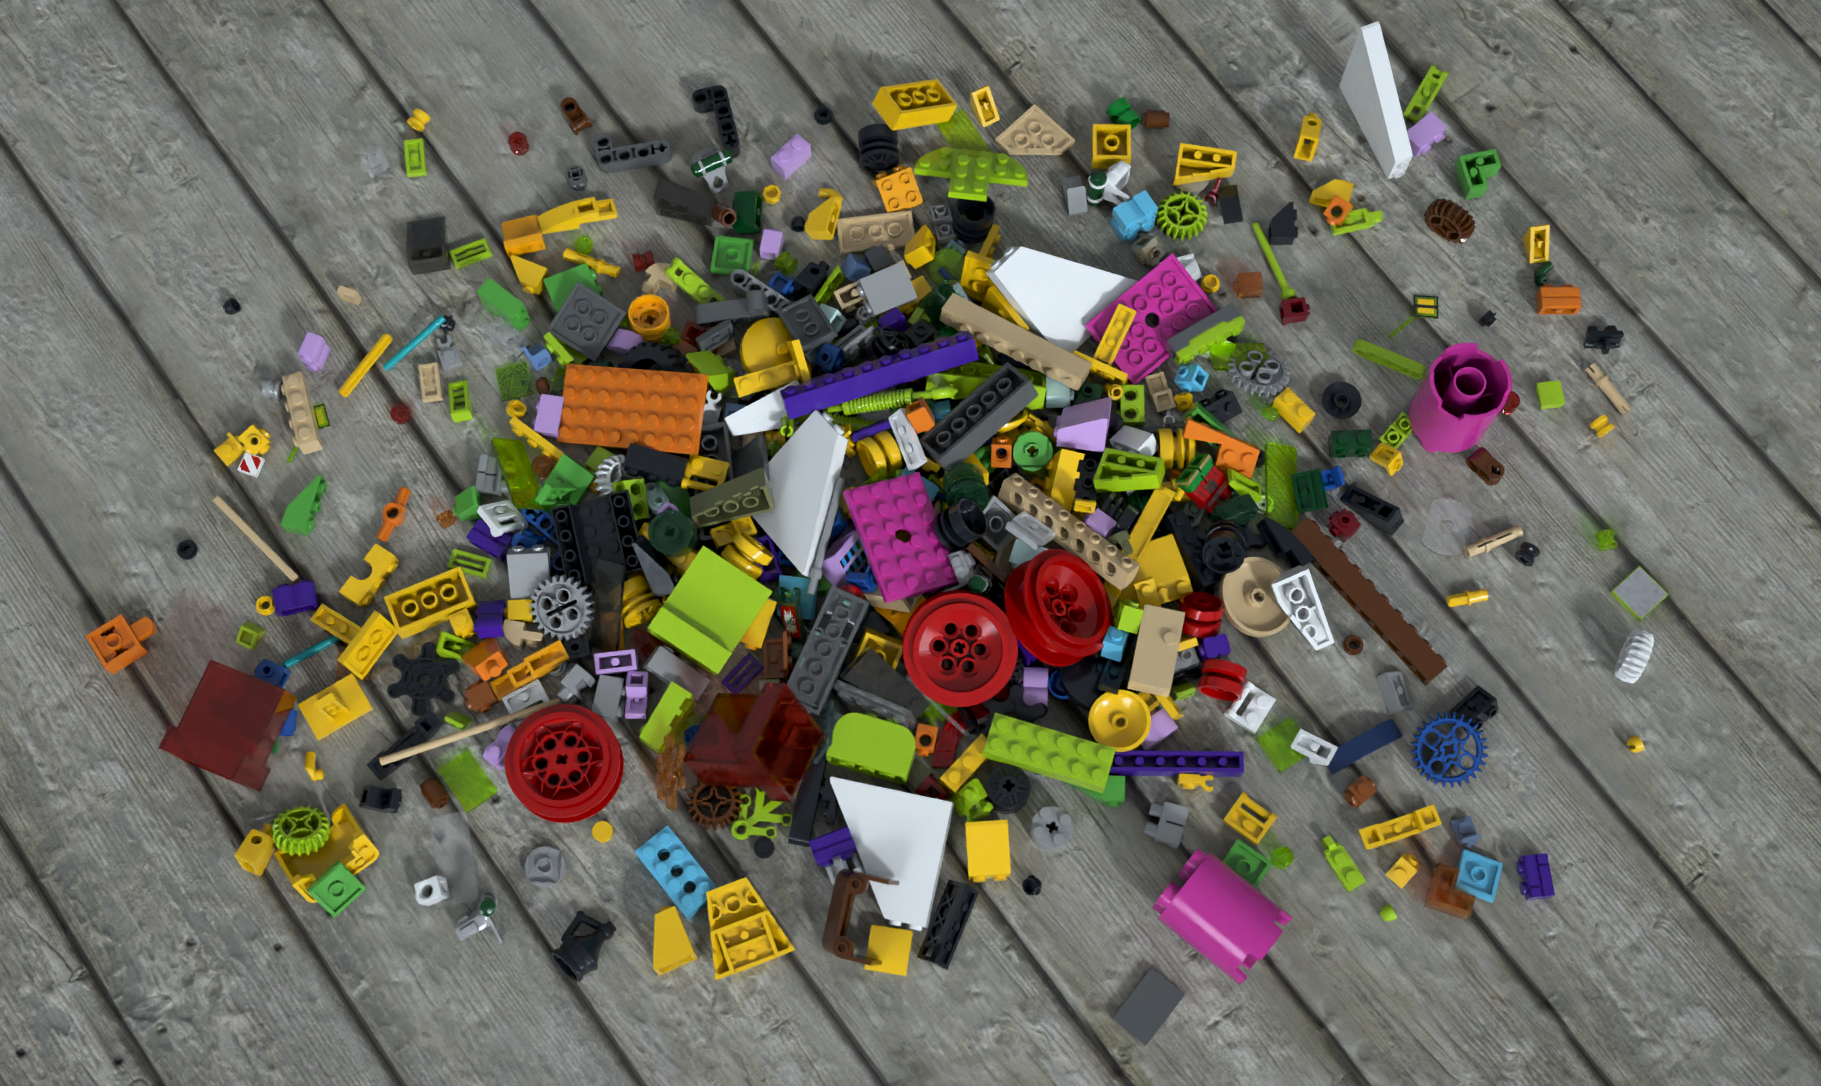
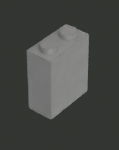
M902 262L859 279L858 286H856L859 296H863L865 299V310L868 315H872V318L888 313L895 307L900 308L912 303L918 298Z
M534 545L532 548L513 546L512 549L508 550L507 565L511 600L532 599L531 596L537 595L534 589L540 587L539 583L545 582V579L549 577L553 578L550 547H544V545Z

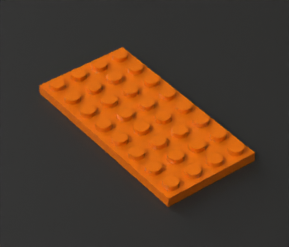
M567 364L562 395L564 397V404L558 430L559 437H557L556 442L628 449L630 443L661 452L698 455L709 376L695 373Z

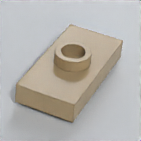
M438 362L418 365L423 403L443 400Z

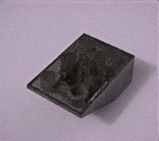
M445 216L407 222L408 266L413 275L451 269Z

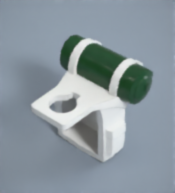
M1120 161L1109 167L1106 173L1100 170L1091 173L1088 178L1089 184L1086 191L1087 203L1090 206H1098L1103 199L1117 205L1123 203L1118 200L1116 195L1121 196L1124 202L1130 201V196L1121 190L1128 182L1131 166Z

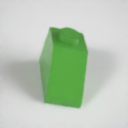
M470 486L455 496L456 504H453L454 515L458 516L461 522L481 518L476 511L479 506L483 505V502L475 486Z

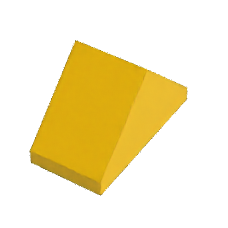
M986 85L971 92L970 107L982 127L999 121L1000 118L989 86Z
M1549 224L1529 226L1523 236L1530 264L1549 261Z

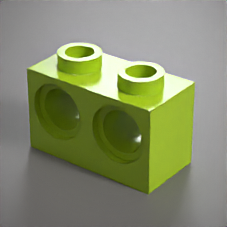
M1120 385L1123 389V394L1121 398L1115 400V403H1119V410H1116V412L1124 419L1122 426H1144V385ZM1131 395L1134 399L1127 400L1125 396ZM1131 413L1134 415V418L1129 419L1125 414Z
M644 478L613 482L614 493L629 490L632 507L635 508V520L649 518V505L647 504Z
M1124 598V601L1118 600L1112 625L1119 630L1138 634L1144 610L1134 600Z

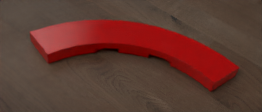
M1002 688L995 697L998 700L1006 699L1009 695V688ZM981 703L970 706L977 721L990 714ZM958 710L949 718L939 735L934 750L932 768L949 769L953 764L957 746L968 730Z

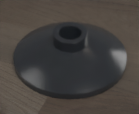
M1347 382L1332 383L1325 389L1322 395L1324 409L1329 415L1338 419L1353 417L1361 407L1362 400L1359 391ZM1337 401H1342L1344 405H1339Z

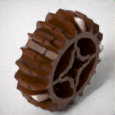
M1442 198L1433 201L1424 214V220L1427 222V226L1432 229V232H1435L1448 242L1452 241L1455 244H1462L1472 236L1475 229V221L1473 216L1468 214L1469 211L1464 210L1463 206H1459L1457 202L1453 203L1450 199L1447 201Z
M713 774L710 781L708 776H705V783L697 780L698 788L692 785L691 789L695 794L688 793V797L693 799L686 802L687 806H693L688 809V813H695L691 819L693 821L698 820L697 825L699 827L705 822L706 830L712 825L713 830L717 831V825L719 824L723 830L725 829V822L730 826L733 824L730 820L731 817L736 820L738 819V815L734 812H742V808L736 806L743 804L742 799H736L742 796L741 791H736L738 789L737 784L731 786L732 780L730 778L724 783L725 777L723 775L717 780L716 774ZM718 787L728 791L731 799L719 796ZM711 788L709 796L699 800L702 793ZM716 796L718 802L720 803L717 804V806H715L714 810L710 801H712V799H715ZM731 805L727 813L718 817L719 811L722 808ZM698 806L709 808L712 818L704 816L699 811Z

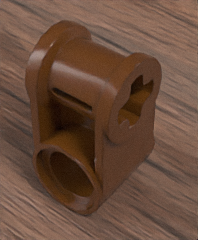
M567 97L562 100L561 110L563 117L576 136L583 129L592 127L590 119L574 98Z
M1483 447L1476 450L1465 461L1468 468L1475 472L1487 485L1493 486L1498 484L1505 472L1503 465Z

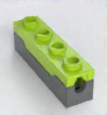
M1230 303L1167 339L1165 349L1172 359L1175 360L1177 366L1183 363L1188 364L1198 354L1203 355L1212 346L1223 344L1231 335L1236 336L1243 331L1245 319L1234 304Z

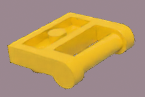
M690 455L681 488L706 491L725 483L730 463L698 455ZM692 476L702 479L715 481L718 483L716 486L706 483L691 480Z
M1243 791L1223 819V822L1257 846L1278 815L1268 812L1250 799L1248 794ZM1245 804L1267 821L1263 824L1240 806Z

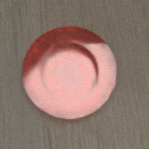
M397 404L392 407L390 416L395 423L405 424L411 418V411L405 404Z

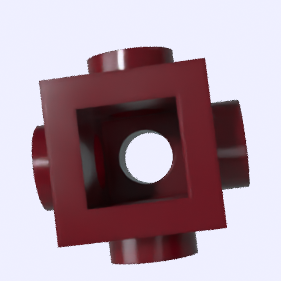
M1345 508L1340 512L1336 510L1328 518L1330 522L1327 528L1330 534L1335 538L1338 537L1343 543L1351 538L1361 527L1355 514L1347 511Z

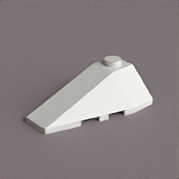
M798 380L724 418L732 435L738 436L780 429L782 426L780 419L786 414L780 390L787 386L799 385Z
M1299 565L1281 573L1271 583L1275 598L1280 607L1315 650L1334 643L1309 569Z

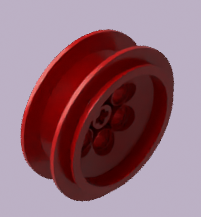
M1048 549L1037 554L1031 560L1018 565L1008 577L1004 592V603L1008 621L1020 643L1034 657L1044 663L1064 667L1075 664L1085 656L1092 655L1104 647L1103 640L1109 626H1112L1113 622L1112 607L1102 581L1083 559L1065 550Z
M949 590L928 598L912 613L903 633L902 653L908 675L924 695L933 701L947 706L967 707L980 704L992 698L1007 684L1017 662L1018 645L1008 617L994 601L980 593L976 594L969 590ZM948 623L956 625L953 633L945 631V626ZM969 625L976 626V632L972 635H968L965 632L966 627ZM936 640H942L944 646L942 649L936 650L933 648V643ZM955 643H964L961 651H958L957 649L954 650V648L956 647ZM977 644L985 645V650L982 653L974 652V647ZM944 659H951L953 661L950 668H943L941 666ZM964 661H972L973 667L970 670H964L962 668Z
M553 705L527 717L513 733L505 754L506 777L515 796L531 813L544 820L556 823H574L588 819L600 812L617 793L623 777L624 758L621 746L614 732L598 714L577 705ZM569 739H577L574 746H567ZM549 742H556L554 749H546ZM588 754L589 759L586 762H579L580 756ZM562 758L567 761L565 765L560 762ZM547 761V766L544 769H538L539 762ZM573 774H581V777L577 782L571 781V776ZM553 777H560L558 784H550V780Z

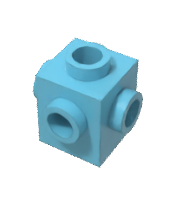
M1198 364L1180 365L1174 382L1183 392L1203 391L1209 374Z

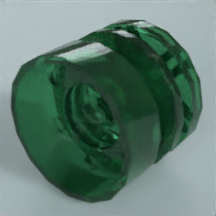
M971 463L956 464L943 475L942 484L948 508L961 499L968 498L984 511L989 502V495L983 472L978 466Z

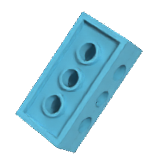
M668 825L634 851L687 920H690L707 906L706 892L716 889L717 886ZM663 853H670V857L666 861L660 860ZM676 869H683V873L679 877H674L673 872ZM689 885L696 886L693 893H686V888Z

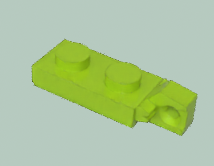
M1366 208L1353 210L1341 226L1329 224L1332 235L1335 236L1373 227L1375 223L1382 222L1383 214L1382 210L1371 212L1370 209L1366 210ZM1342 213L1334 214L1333 216L1339 217Z
M1330 835L1324 837L1321 840L1326 849L1323 851L1324 858L1346 892L1349 893L1365 883V878L1340 842L1335 843Z

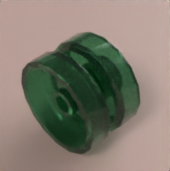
M665 510L658 513L651 520L648 528V537L651 545L663 555L671 558H681L688 555L695 548L698 541V530L695 523L682 512Z

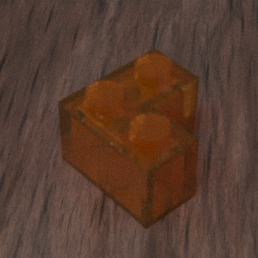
M1438 863L1433 868L1424 907L1465 920L1471 916L1476 896L1455 889L1460 869Z

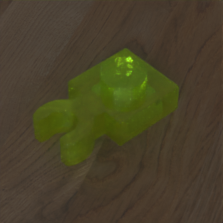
M933 701L929 704L932 710L922 712L919 717L924 719L926 716H929L930 721L925 725L933 726L937 718L943 722L958 711V709Z

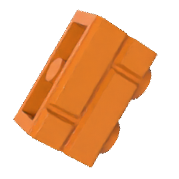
M1552 284L1541 286L1536 292L1537 314H1577L1581 309L1580 288L1573 287L1571 284H1564L1561 287H1553Z

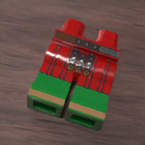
M1196 454L1188 464V469H1184L1175 483L1195 503L1197 508L1216 514L1221 508L1217 499L1226 500L1231 495V491L1228 488V479L1212 463L1213 459L1209 454Z

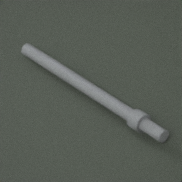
M837 478L814 567L810 570V581L806 592L810 595L815 594L818 580H821L823 573L821 568L843 491L844 478Z

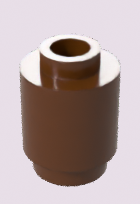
M1147 109L1146 113L1142 115V124H1145V128L1164 129V127H1169L1170 112Z
M719 203L713 207L712 217L722 226L729 227L736 222L735 211L726 204Z
M433 777L422 782L420 785L421 794L431 808H443L448 803L449 795L440 782Z

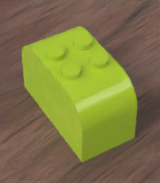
M849 713L842 716L834 727L826 753L827 763L906 786L915 759V739L910 730L897 724L898 722L893 719L886 718V720H881L872 713H866L865 715Z

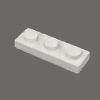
M900 408L888 420L908 471H915L927 460L915 429L906 416V408Z

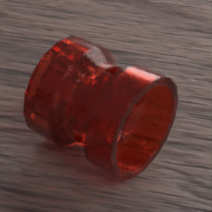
M651 250L645 251L644 254L632 253L635 272H642L643 269H648L654 264Z

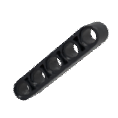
M811 745L807 747L788 844L809 847L808 840L812 836L820 797V787L823 783L827 763V748Z

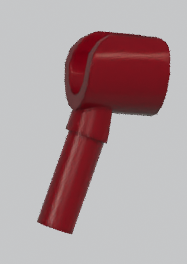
M1217 178L1212 191L1205 197V202L1211 196L1214 198L1212 205L1215 204L1218 199L1217 191L1222 178Z

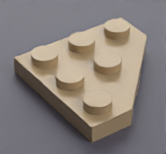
M1035 104L995 139V144L1008 155H1062L1075 143L1073 137Z

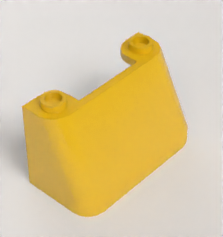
M345 803L336 808L331 814V820L334 825L330 827V835L328 841L324 842L323 848L318 847L317 852L310 851L309 856L306 853H302L300 857L297 853L291 856L289 851L283 853L281 849L274 853L292 886L310 903L317 901L307 892L306 888L337 860L355 876L373 863L379 856V851Z

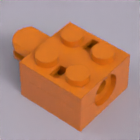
M120 614L85 637L103 667L114 675L149 653L142 641L154 635L157 627L148 617H142L131 624L125 616Z

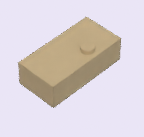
M1144 604V613L1138 631L1127 689L1168 697L1171 690L1185 612Z

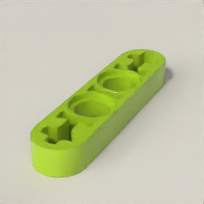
M1356 340L1352 347V351L1356 355L1415 379H1423L1427 370L1426 366L1365 340Z

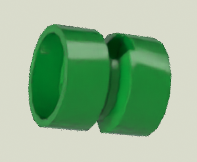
M1125 97L1114 101L1106 110V114L1115 124L1131 125V130L1141 121L1140 116L1134 109H1131L1132 106Z

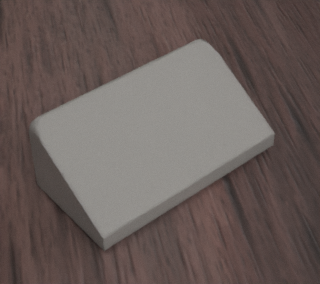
M1400 670L1385 672L1376 677L1389 715L1413 709Z

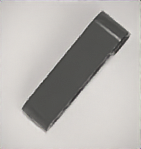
M599 133L594 138L597 161L600 170L604 173L666 164L672 159L670 145L665 140L613 148L611 138L607 133Z
M761 290L748 291L746 298L694 306L695 327L697 328L715 327L726 319L732 324L769 318L768 297Z

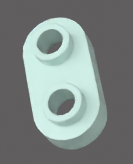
M649 482L645 484L647 504L651 512L657 515V511L666 502H669V499L658 483Z

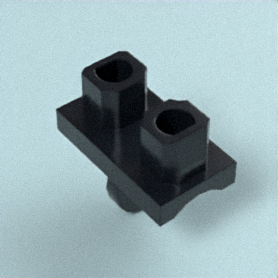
M1608 325L1604 331H1599L1596 326H1588L1583 343L1584 349H1601L1602 354L1607 355L1610 349L1620 347V341L1624 336L1623 330L1618 331L1615 325Z

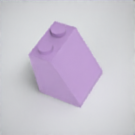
M1107 397L1063 408L1062 415L1057 417L1054 430V438H1057L1056 446L1104 452L1109 430L1112 398Z

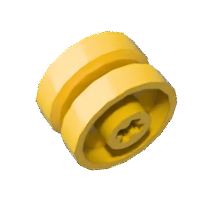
M886 430L872 435V438L866 437L858 440L856 443L859 461L866 474L873 481L884 478L887 473L892 474L895 470H901L903 462L900 450L894 438Z
M738 530L732 538L735 546L727 545L721 555L727 562L754 580H757L763 572L759 564L767 566L774 556L756 539Z

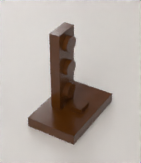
M973 543L967 545L963 550L971 553L973 559L978 563L974 567L977 574L991 580L994 578L1005 588L1009 576ZM966 587V588L961 589V590H969V591H971V590L969 589V587Z

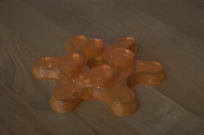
M668 734L664 737V752H660L656 758V768L659 770L656 774V784L659 785L656 794L658 799L666 800L667 809L675 811L677 808L678 789L683 790L686 784L685 775L681 771V761L684 757L685 748L683 743L675 744L674 734Z

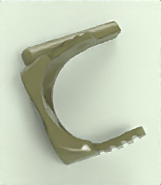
M1126 530L1106 539L1114 546L1118 542L1125 554L1130 555L1133 553V548L1128 541L1131 538Z

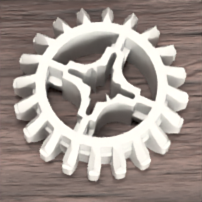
M624 455L610 456L602 461L603 464L598 466L599 471L595 473L598 479H595L594 482L598 483V487L595 490H600L601 494L599 497H608V494L614 493L613 482L623 479L642 478L639 475L638 477H632L624 472Z
M1634 629L1630 632L1621 648L1615 665L1614 673L1616 678L1632 684L1639 679L1654 645L1652 634L1639 629Z

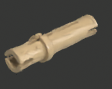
M1596 363L1591 364L1590 367L1585 369L1595 381V386L1597 388L1600 387L1622 416L1632 409V406L1628 404L1609 381V376H1605Z
M1515 525L1487 538H1479L1477 542L1464 546V553L1467 558H1471L1482 552H1490V549L1522 537L1523 531L1519 525Z

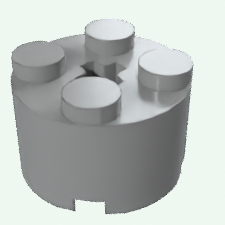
M1055 806L1043 807L1033 817L1030 826V835L1034 844L1046 852H1055L1064 848L1068 844L1073 832L1071 816L1063 809ZM1050 825L1054 826L1055 830L1053 833L1048 832Z

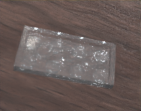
M837 680L834 688L844 703L850 706L854 704L861 706L860 709L866 713L875 712L883 720H886V718L893 719L898 722L897 724L907 729L910 727L915 730L918 721L910 710Z

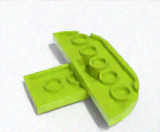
M942 147L923 155L917 161L914 168L915 175L951 178L948 197L986 201L989 183L1023 187L1028 185V175L1025 168L1005 153Z

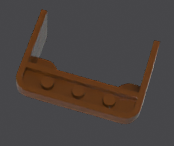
M843 869L836 875L822 946L828 953L842 959L870 966L881 965V960L854 954V943L846 935L855 895L863 894L867 890L869 880L887 885H899V881L851 869Z

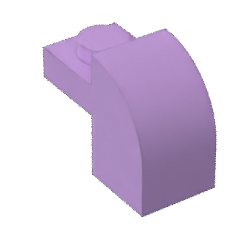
M617 329L606 348L623 357L625 353L629 354L630 348L633 346L637 347L639 343L645 341L642 340L643 336L635 332Z
M628 671L625 719H646L650 697L649 674L646 671Z

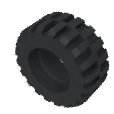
M656 342L639 343L637 347L633 346L629 349V354H624L622 357L623 362L619 363L617 367L649 370L652 365L658 363L662 371L690 373L692 371L691 365L686 363L688 361L687 357L681 354L679 349Z

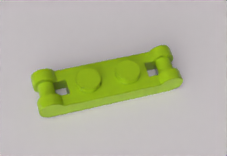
M1432 64L1404 111V119H1410L1414 121V124L1423 119L1449 72L1445 70L1442 72L1437 69V66ZM1415 109L1419 111V114L1417 115L1413 113L1412 110Z
M674 257L670 267H666L663 271L671 281L698 304L709 303L711 299L716 302L727 300L690 270L678 257ZM677 269L682 272L680 276H677L675 273Z

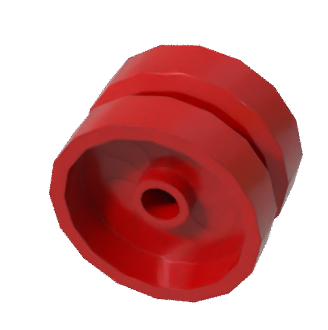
M1190 592L1182 595L1179 604V610L1185 612L1182 632L1199 638L1218 635L1222 623L1220 618L1223 617L1224 602L1220 598L1208 593Z
M1204 660L1201 673L1204 676L1199 678L1197 690L1214 699L1223 701L1241 700L1243 687L1240 684L1245 682L1247 669L1226 660Z

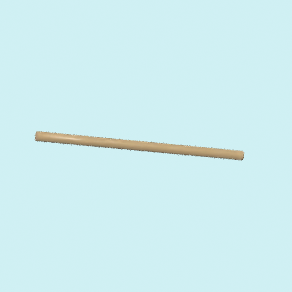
M559 698L380 757L379 760L383 766L528 717L543 708L560 705L561 703Z

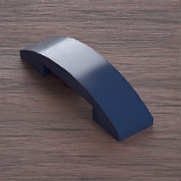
M1393 719L1387 720L1339 746L1327 767L1332 775L1381 747L1398 740L1403 735Z

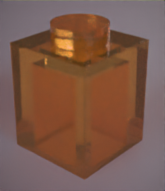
M1261 272L1238 273L1236 281H1233V291L1237 292L1238 299L1261 297L1263 292Z

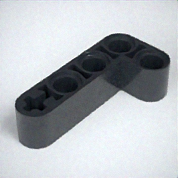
M716 85L696 90L692 94L695 111L698 113L714 111L723 150L728 149L732 153V158L738 157L740 154V143L726 88ZM732 141L733 147H730L729 142Z

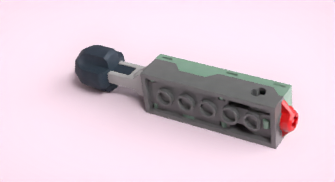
M847 584L838 588L831 586L780 699L788 704L786 709L788 722L778 744L768 740L762 741L753 764L756 776L766 785H782L794 773L800 758L797 753L788 749L798 726L807 722L810 714L817 718L820 717L869 609L870 602L865 600L862 590L855 585Z

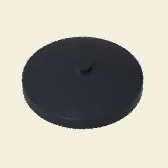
M1102 648L1092 655L1085 656L1075 664L1064 667L1058 666V677L1063 691L1072 702L1088 711L1091 710L1094 702L1106 693V691L1098 689V683L1108 661V658L1101 656ZM1132 657L1119 690L1135 693L1136 690L1127 689L1133 662Z

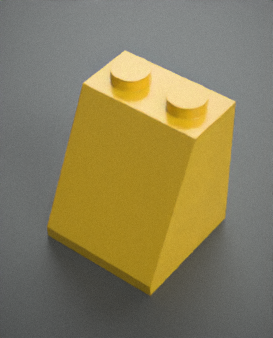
M1008 820L965 822L968 880L973 879V882H985V878H994V881H1004L1006 877H1010Z
M670 905L660 908L658 910L659 913L655 914L653 968L659 976L698 959L679 911L675 906L671 907Z

